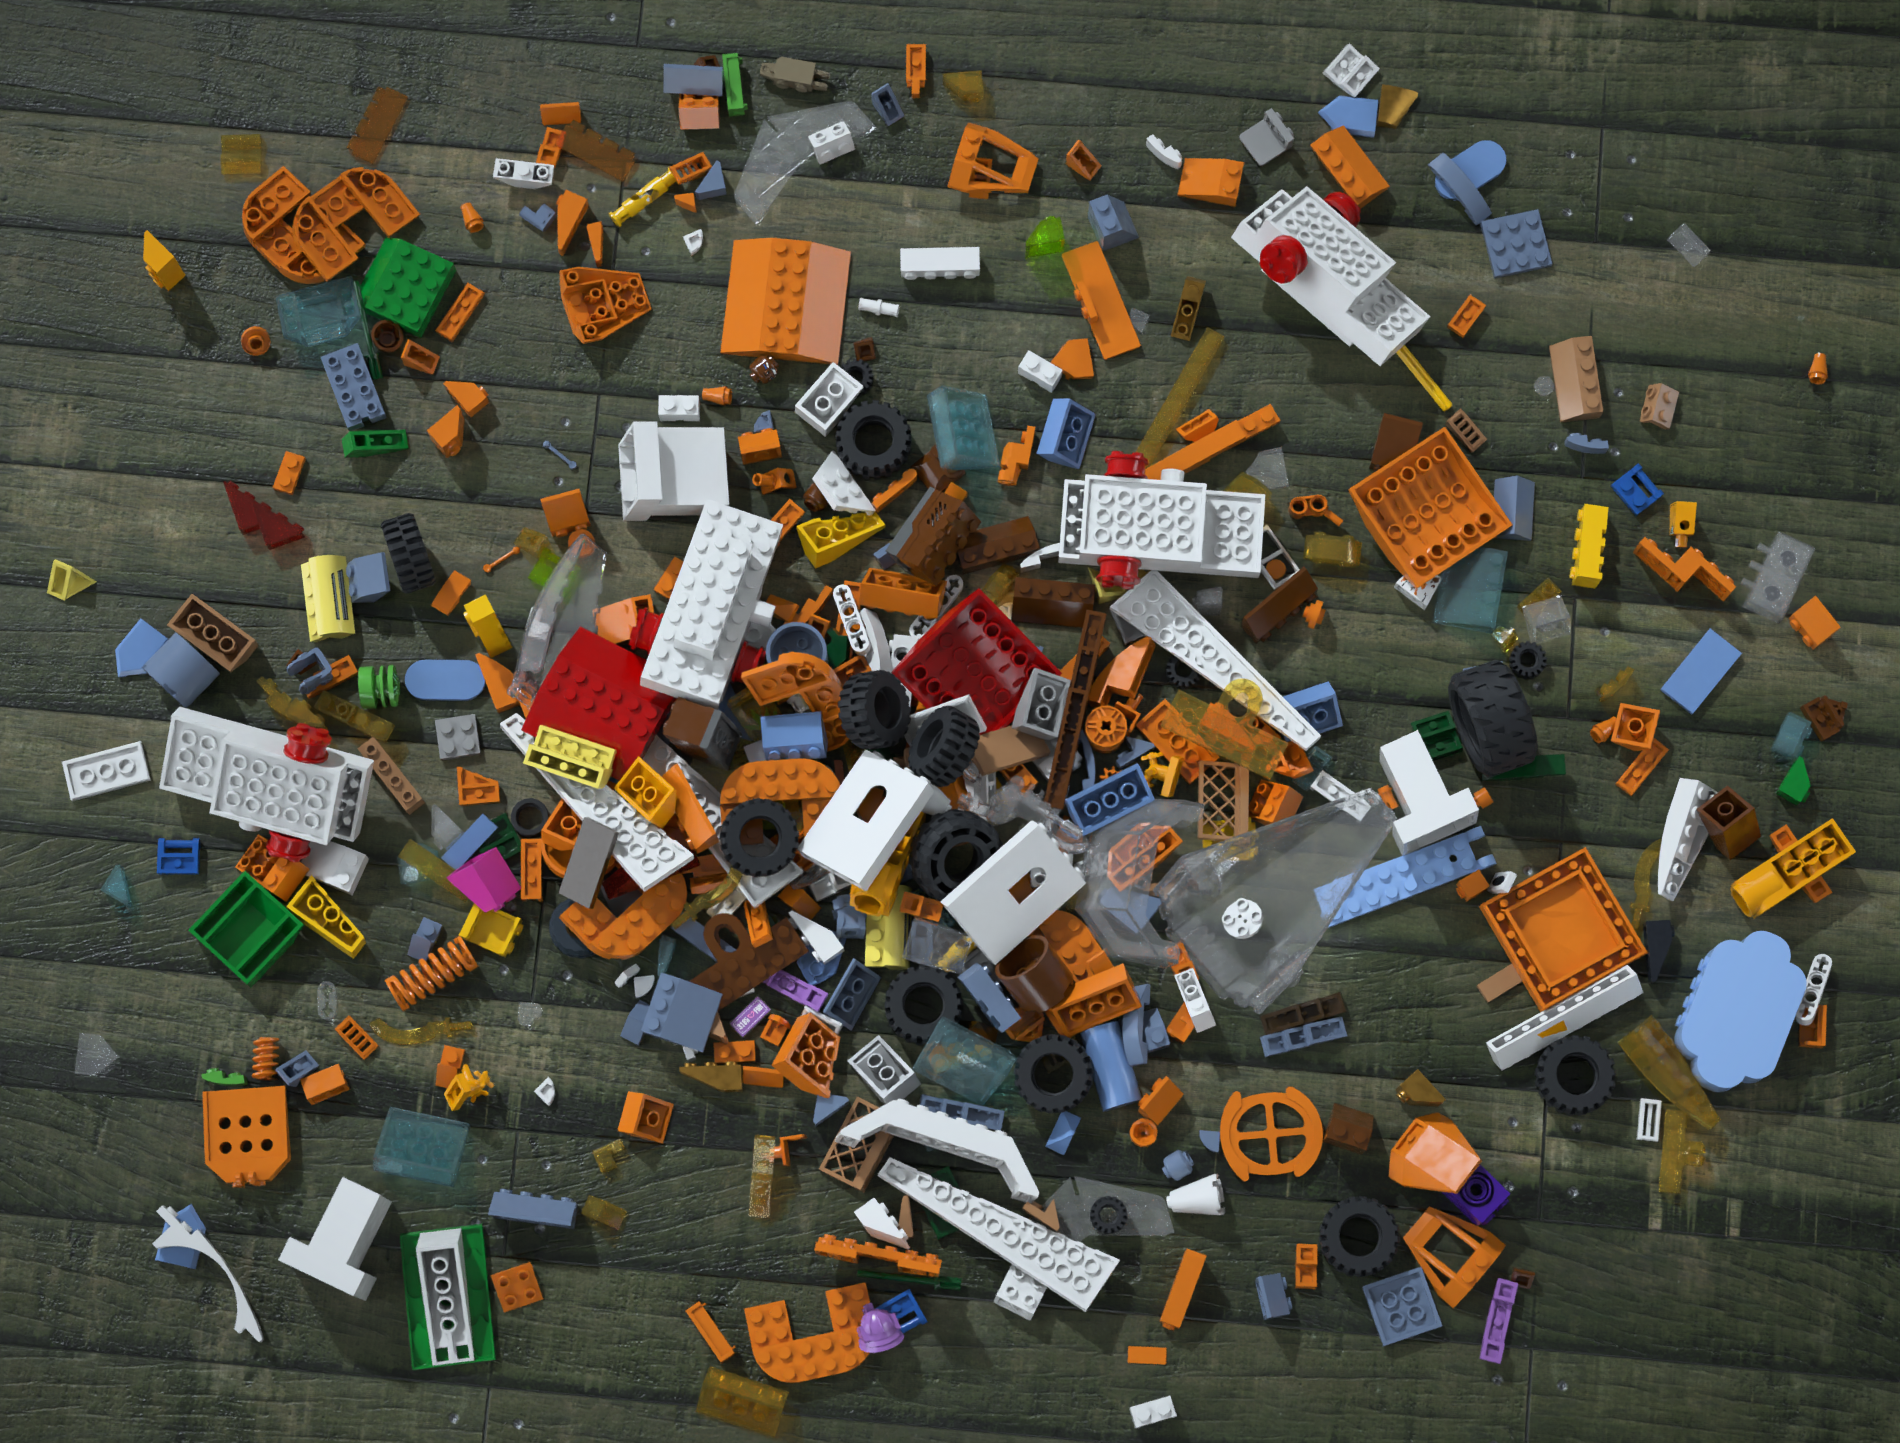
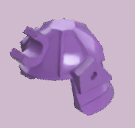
M872 1303L863 1306L864 1309L862 1311L864 1315L861 1320V1326L856 1328L860 1338L859 1348L862 1351L869 1353L882 1352L902 1342L904 1334L900 1330L901 1326L895 1313L891 1314L886 1310L874 1309Z

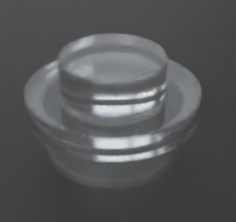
M1542 376L1535 381L1534 389L1537 394L1548 396L1554 389V383L1549 377Z

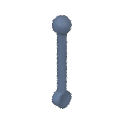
M544 441L543 447L549 448L569 465L571 470L577 467L576 462L568 460L552 447L549 441Z

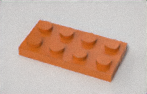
M1166 699L1135 725L1145 738L1154 744L1157 751L1163 753V757L1169 763L1172 756L1184 757L1180 775L1189 785L1199 777L1200 760L1216 762L1220 758Z

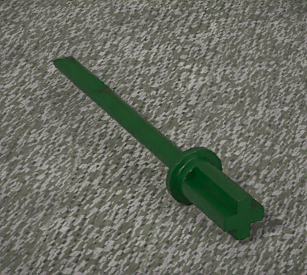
M354 281L353 285L369 355L364 357L367 358L372 380L381 379L383 375L379 362L380 353L374 352L360 284L358 281Z
M858 1270L857 1276L933 1284L934 1290H937V1288L960 1290L962 1278L946 1276L927 1278Z

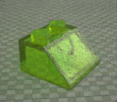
M1048 216L1039 222L1025 242V259L1064 252L1065 237L1061 217Z

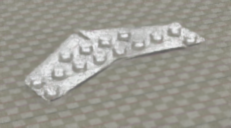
M852 101L768 116L767 120L775 127L777 132L765 120L763 121L734 193L736 203L757 224L765 217L769 207L798 166L807 158L815 155L808 136L844 122L853 139L868 134L875 128V125Z
M1074 1176L1079 1195H1075L1070 1177L1042 1205L1043 1209L1041 1210L1045 1213L1054 1199L1060 1227L1058 1232L1076 1242H1080L1088 1236H1165L1174 1233L1168 1208L1163 1197ZM1101 1197H1117L1127 1208V1221L1123 1228L1114 1234L1098 1232L1090 1221V1210L1094 1202ZM1106 1207L1101 1211L1100 1216L1104 1222L1112 1223L1116 1220L1117 1214L1113 1208ZM1033 1216L1029 1218V1220H1031L1032 1222L1041 1224L1045 1226L1047 1229L1055 1232L1054 1230H1052L1051 1228H1049Z

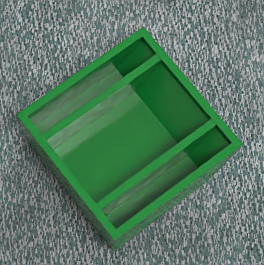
M386 237L360 285L366 313L380 320H390L396 323L401 330L421 338L456 272L454 263L402 239ZM355 295L350 306L359 310Z
M244 871L188 931L244 983L252 988L294 943L304 924L251 875Z

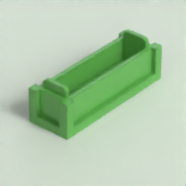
M738 53L723 54L729 117L745 115L744 110H747L748 106L743 104L739 64H742L743 60L738 58Z

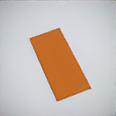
M1128 1346V1363L1166 1365L1167 1348Z

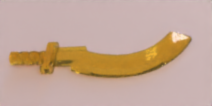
M1662 838L1653 842L1645 849L1636 867L1634 890L1637 893L1635 903H1630L1629 906L1630 909L1635 908L1631 922L1634 930L1639 928L1643 911L1649 912L1650 910L1648 901L1652 890L1649 889V877L1655 860L1660 856Z
M731 867L727 877L718 887L705 895L701 893L690 904L686 902L683 905L686 911L671 923L672 927L677 930L690 917L695 922L698 919L696 914L703 908L709 909L727 898L737 887L743 874Z
M445 1017L444 1021L428 1022L427 1026L418 1029L399 1030L388 1026L378 1018L370 1022L369 1026L379 1037L388 1042L411 1045L429 1041L435 1038L437 1034L446 1033L447 1037H453L451 1031L472 1029V1022L450 1023V1017Z

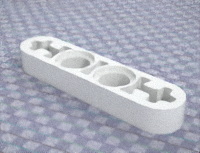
M951 575L945 580L947 581V591L951 588V581H958L959 587H954L951 590L953 596L945 591L948 602L942 605L938 618L928 621L923 616L918 615L910 626V636H916L914 629H919L922 626V622H919L920 620L926 625L922 628L923 634L916 636L918 640L942 618L963 589V580L960 576Z
M839 585L834 589L833 596L851 647L857 655H866L871 649V643L853 593L847 585ZM843 591L845 592L847 602H844L841 597V592ZM849 607L854 608L852 615H844L845 609ZM854 624L860 625V629L856 633L850 632V628ZM857 638L861 639L864 648H859Z
M1826 954L1815 956L1806 980V990L1795 1016L1796 1021L1801 1025H1809L1815 1018L1832 966V960ZM1821 962H1825L1822 972H1820L1819 964H1821ZM1815 977L1820 978L1822 983L1815 985L1811 982V979ZM1812 994L1815 995L1817 999L1813 1002H1809L1805 999V996ZM1805 1007L1809 1008L1806 1018L1802 1017Z

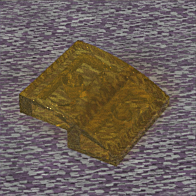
M261 134L221 135L222 175L261 173Z

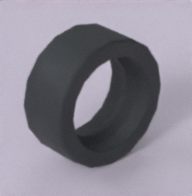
M534 798L523 799L513 807L511 823L516 832L521 836L536 838L542 835L541 830L549 819L550 813L545 804L540 800ZM526 807H536L542 813L541 824L532 830L523 828L519 823L520 812Z

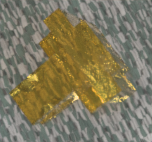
M1498 626L1491 634L1505 653L1518 640L1516 631L1512 627L1508 630Z

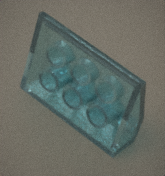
M943 385L929 393L927 399L940 467L952 470L1000 467L986 394Z
M1479 547L1441 572L1433 623L1492 634L1496 625L1508 551Z
M942 1016L912 1070L983 1106L1007 1077L1017 1058L1011 1051Z
M390 1107L373 1156V1170L454 1187L470 1123Z

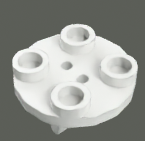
M1240 898L1228 906L1222 916V922L1229 935L1238 939H1246L1259 931L1263 923V914L1256 903Z

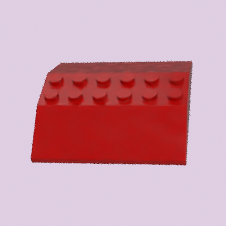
M980 588L948 611L916 642L891 672L895 677L899 678L901 683L927 709L969 694L987 727L986 731L979 733L980 735L1005 728L1014 720L1016 708L1034 668L1057 676L1062 674Z
M580 626L558 655L539 688L521 731L536 738L540 725H544L616 749L617 752L611 768L613 769L611 777L620 781L638 756L642 759L644 758L677 698L640 686V679L647 661L646 659Z

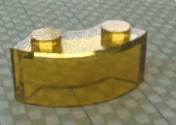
M1314 532V535H1306L1303 558L1316 564H1333L1341 567L1359 566L1362 542L1354 540V537L1349 535L1338 537L1326 535L1324 532Z

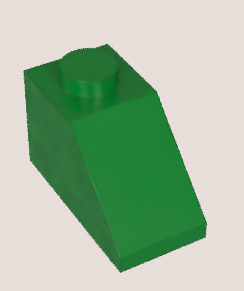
M1799 756L1794 761L1775 793L1796 806L1801 802L1805 803L1810 795L1808 789L1811 785L1802 757Z

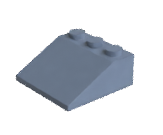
M661 972L641 1031L647 1035L703 1053L723 994Z

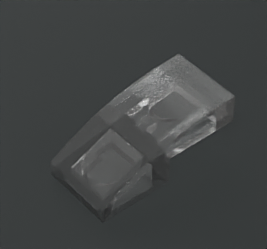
M817 864L812 865L807 871L800 866L804 873L789 884L794 890L800 889L819 881L830 872Z

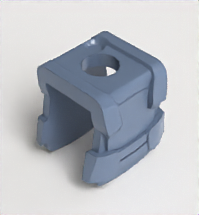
M319 648L302 653L287 666L286 671L289 676L296 675L315 661L322 669L320 673L305 679L299 685V691L302 695L314 691L320 684L325 686L333 679L332 668Z
M850 894L837 896V899L832 901L834 910H832L833 917L837 923L836 938L864 939L867 914L857 911L855 907L850 906Z

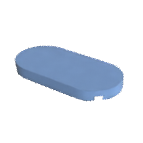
M1484 140L1475 143L1451 160L1466 174L1478 190L1502 173L1506 164V155L1500 145L1493 141ZM1436 176L1435 187L1438 193L1446 199L1458 200L1442 179L1439 180Z
M419 660L408 668L405 675V685L408 691L420 700L469 701L482 693L486 685L480 666L469 660Z

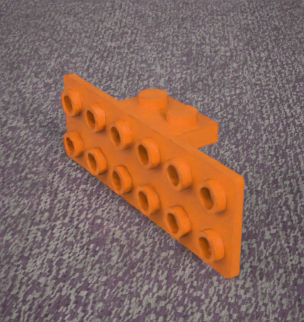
M1095 241L1063 253L1062 259L1075 288V298L1077 302L1080 301L1083 307L1081 308L1082 315L1089 322L1103 359L1108 360L1140 348L1141 344L1099 242Z

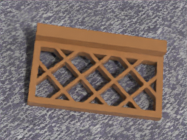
M1200 760L1198 778V839L1236 842V845H1244L1248 840L1249 762L1241 761L1239 764ZM1204 767H1211L1216 774L1209 779L1204 773ZM1226 768L1234 769V777L1230 781L1222 773ZM1218 775L1226 782L1220 789L1212 782ZM1207 784L1216 791L1210 798L1203 792V788ZM1227 786L1234 791V796L1230 800L1221 792ZM1218 794L1226 802L1220 808L1212 802V799ZM1207 803L1216 811L1210 817L1203 812V807ZM1227 805L1234 810V815L1230 819L1221 811ZM1217 814L1226 821L1219 828L1211 820ZM1207 822L1216 830L1211 835L1203 834V826ZM1228 824L1234 830L1233 836H1226L1221 829Z
M857 1097L839 1132L847 1127L848 1124L864 1117H858L856 1113L860 1103L867 1106L869 1114L871 1109L877 1110L879 1107ZM879 1131V1133H875L876 1139L873 1143L866 1145L865 1139H863V1146L855 1149L849 1147V1151L840 1154L837 1150L838 1143L834 1139L819 1170L864 1193L894 1135ZM865 1149V1160L856 1163L854 1152ZM851 1154L854 1164L842 1167L840 1157ZM837 1158L840 1169L834 1171L826 1169L828 1162ZM855 1167L857 1175L852 1182L846 1179L844 1171Z

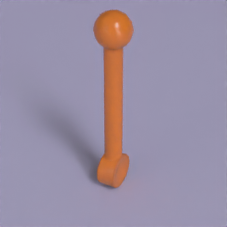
M514 547L511 552L490 565L485 564L483 570L489 573L497 564L513 554H518L520 548Z

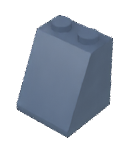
M1110 195L1089 201L1088 219L1102 252L1139 238L1123 201Z

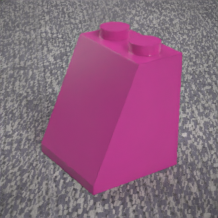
M496 847L468 860L447 876V879L484 912L492 909L494 912L505 906L503 902H509L516 897L515 893L521 889V886Z

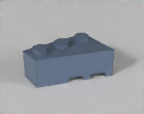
M975 963L957 978L991 1025L1003 1033L1020 1020L1021 1017L1013 1008L1015 1006L1012 1001L1003 995V989L997 981L993 982L990 978L992 974L985 965L981 966Z

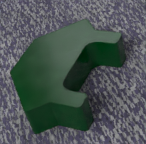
M830 627L827 633L831 636L832 641L826 646L828 665L835 669L850 660L851 644L848 636H842L836 628Z

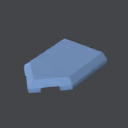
M1338 96L1321 109L1318 114L1325 119L1332 130L1344 125L1350 135L1374 138L1378 100Z
M141 618L115 649L118 678L136 674H147L142 666L168 640V638Z
M846 938L838 939L844 948ZM809 944L806 946L809 952L797 960V964L808 984L815 986L836 974L842 953L824 965L822 961L819 963L812 955L814 950Z
M192 1204L177 1212L178 1216L176 1218L181 1223L185 1221L193 1229L190 1232L191 1234L198 1229L205 1236L206 1227ZM166 1221L162 1234L170 1227ZM166 1247L158 1249L155 1260L196 1269L200 1251L188 1247Z

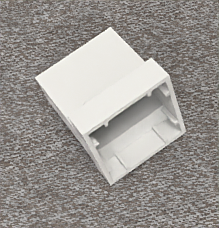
M657 422L632 423L618 444L623 521H647L650 516L701 515L707 499L729 506L724 427H658Z
M1418 730L1380 747V764L1405 814V817L1393 822L1392 836L1402 856L1476 824L1479 809L1469 788L1449 796Z
M342 1177L309 1246L289 1237L278 1260L366 1301L377 1278L359 1270V1267L392 1202Z

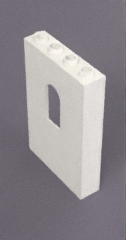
M865 749L797 850L804 858L858 888L867 891L935 792L930 786L931 782L923 776H920V778L915 776L914 772L906 767L904 769L900 768L891 759L889 761L885 760L878 752L874 751L871 753ZM875 786H883L887 790L886 798L870 821L866 823L853 816L870 790Z
M1031 820L941 901L943 906L987 959L995 965L1086 884L1082 878L1084 874L1078 867L1074 868L1070 864L1072 859L1065 852L1061 853L1058 849L1060 844L1053 837L1049 838L1046 834L1049 831L1041 822L1037 824ZM1035 867L1042 868L1046 873L1044 883L1019 904L1008 890L1031 869Z

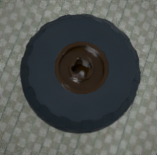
M568 898L561 902L552 913L549 922L551 939L554 945L569 957L581 959L593 956L595 953L559 918L575 902Z

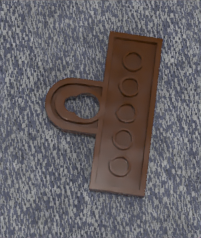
M720 913L710 918L704 928L705 943L718 962L689 982L722 993L723 996L717 1010L719 1011L809 952V950L787 917L771 927L773 940L754 948L751 944L750 934L740 919L729 913ZM726 927L730 932L737 934L740 940L737 950L727 952L721 947V938L718 935L721 928Z

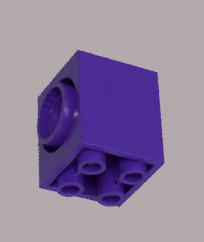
M1479 1164L1457 1194L1442 1192L1476 1226L1487 1224L1495 1216L1492 1212L1495 1209L1499 1211L1509 1202L1507 1197L1510 1195L1481 1164ZM1470 1187L1477 1189V1196L1470 1192Z

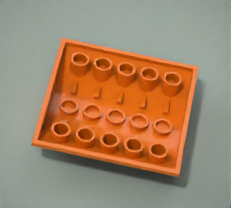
M781 238L734 240L720 353L750 357L770 355L773 359L832 364L834 362L838 365L851 252L811 241Z
M1443 427L1348 489L1366 528L1387 559L1416 589L1512 526V523L1446 427Z

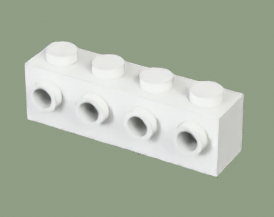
M979 247L900 249L901 277H905V279L913 280L917 277H925L926 279H935L936 277L954 279L956 276H964L970 279L980 276Z

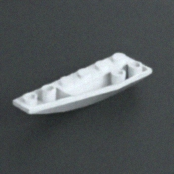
M1679 779L1667 815L1659 857L1658 894L1670 901H1674L1709 835L1697 812V808L1718 792L1699 780Z

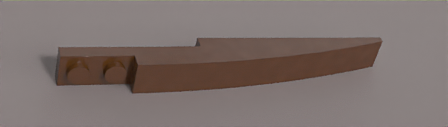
M1086 610L1043 806L1064 809L1097 666L1106 613Z

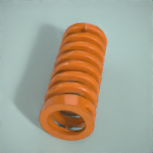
M461 936L453 940L459 945L462 954L453 942L447 943L451 957L444 948H438L437 952L443 965L433 953L428 954L433 970L423 958L419 959L418 963L424 976L414 964L409 966L414 981L405 970H401L399 974L405 988L394 975L385 979L389 990L402 1011L410 1008L405 999L411 1005H415L417 1003L415 994L423 1000L426 998L425 989L430 994L436 992L434 983L439 988H444V978L450 983L454 982L453 971L459 977L464 976L462 965L468 971L479 967Z

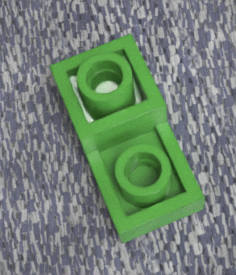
M219 1068L208 1069L207 1073L201 1074L202 1079L217 1085H248L247 1077L241 1075V1073H231L226 1078L225 1072L219 1071Z

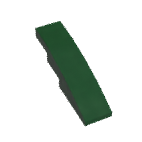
M1565 754L1537 755L1530 764L1493 777H1487L1481 773L1482 781H1507L1565 775Z

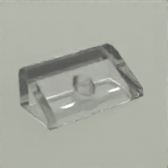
M1685 223L1667 239L1693 267L1706 258L1711 251Z

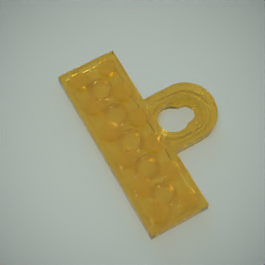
M1249 679L1231 681L1225 687L1216 707L1178 690L1160 726L1268 780H1271L1288 745L1287 742L1252 725L1262 706L1263 696L1259 686ZM1245 693L1248 696L1247 713L1242 717L1231 715L1228 711L1229 702L1236 698L1238 694Z

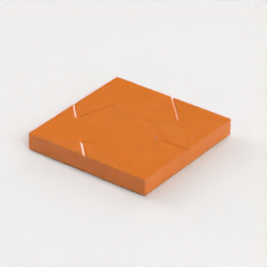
M1586 847L1511 887L1508 893H1500L1479 906L1540 1013L1648 953Z

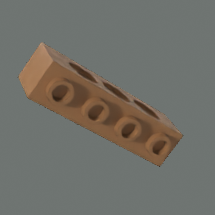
M374 736L357 748L363 757L374 760L373 770L409 815L425 804L424 800Z

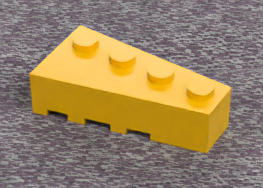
M1584 504L1582 510H1578L1577 521H1580L1579 529L1576 528L1574 540H1577V548L1574 547L1572 552V559L1575 560L1574 567H1571L1569 578L1572 579V585L1596 589L1602 580V573L1600 572L1604 557H1601L1600 554L1603 553L1606 539L1603 537V534L1606 533L1609 507Z
M486 594L464 605L466 612L463 614L475 637L480 636L490 658L512 648Z
M312 875L286 906L303 924L353 959L366 944L364 936Z

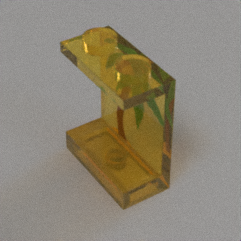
M748 688L727 700L728 707L753 743L762 740V716L783 715L774 702L759 706Z

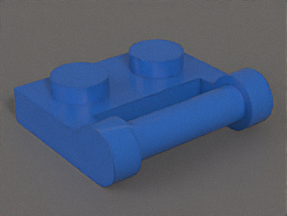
M1639 463L1611 485L1612 489L1635 516L1639 515L1664 495L1661 489L1658 490L1642 471L1643 467ZM1634 475H1636L1640 479V481L1645 485V487L1650 491V493L1652 494L1650 498L1646 496V494L1632 479Z
M159 838L157 874L199 875L200 838H193V840H166V838ZM166 848H192V853H165Z
M910 1289L875 1308L886 1310L891 1314L895 1313L897 1320L915 1311L916 1317L900 1325L902 1333L919 1324L927 1323Z

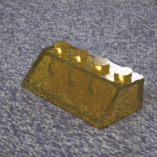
M710 1366L702 1385L696 1412L775 1438L789 1392Z

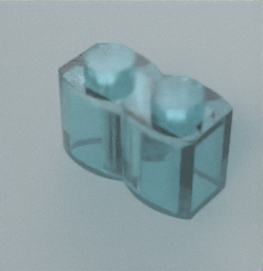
M1788 712L1770 750L1791 760L1796 756L1799 757L1804 749L1802 745L1804 738L1808 739L1813 728L1810 727L1811 721Z

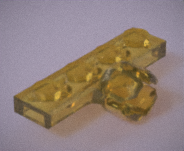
M1666 1110L1659 1192L1680 1194L1683 1167L1687 1165L1700 1167L1705 1160L1703 1155L1694 1154H1705V1145L1702 1142L1686 1140L1687 1111Z

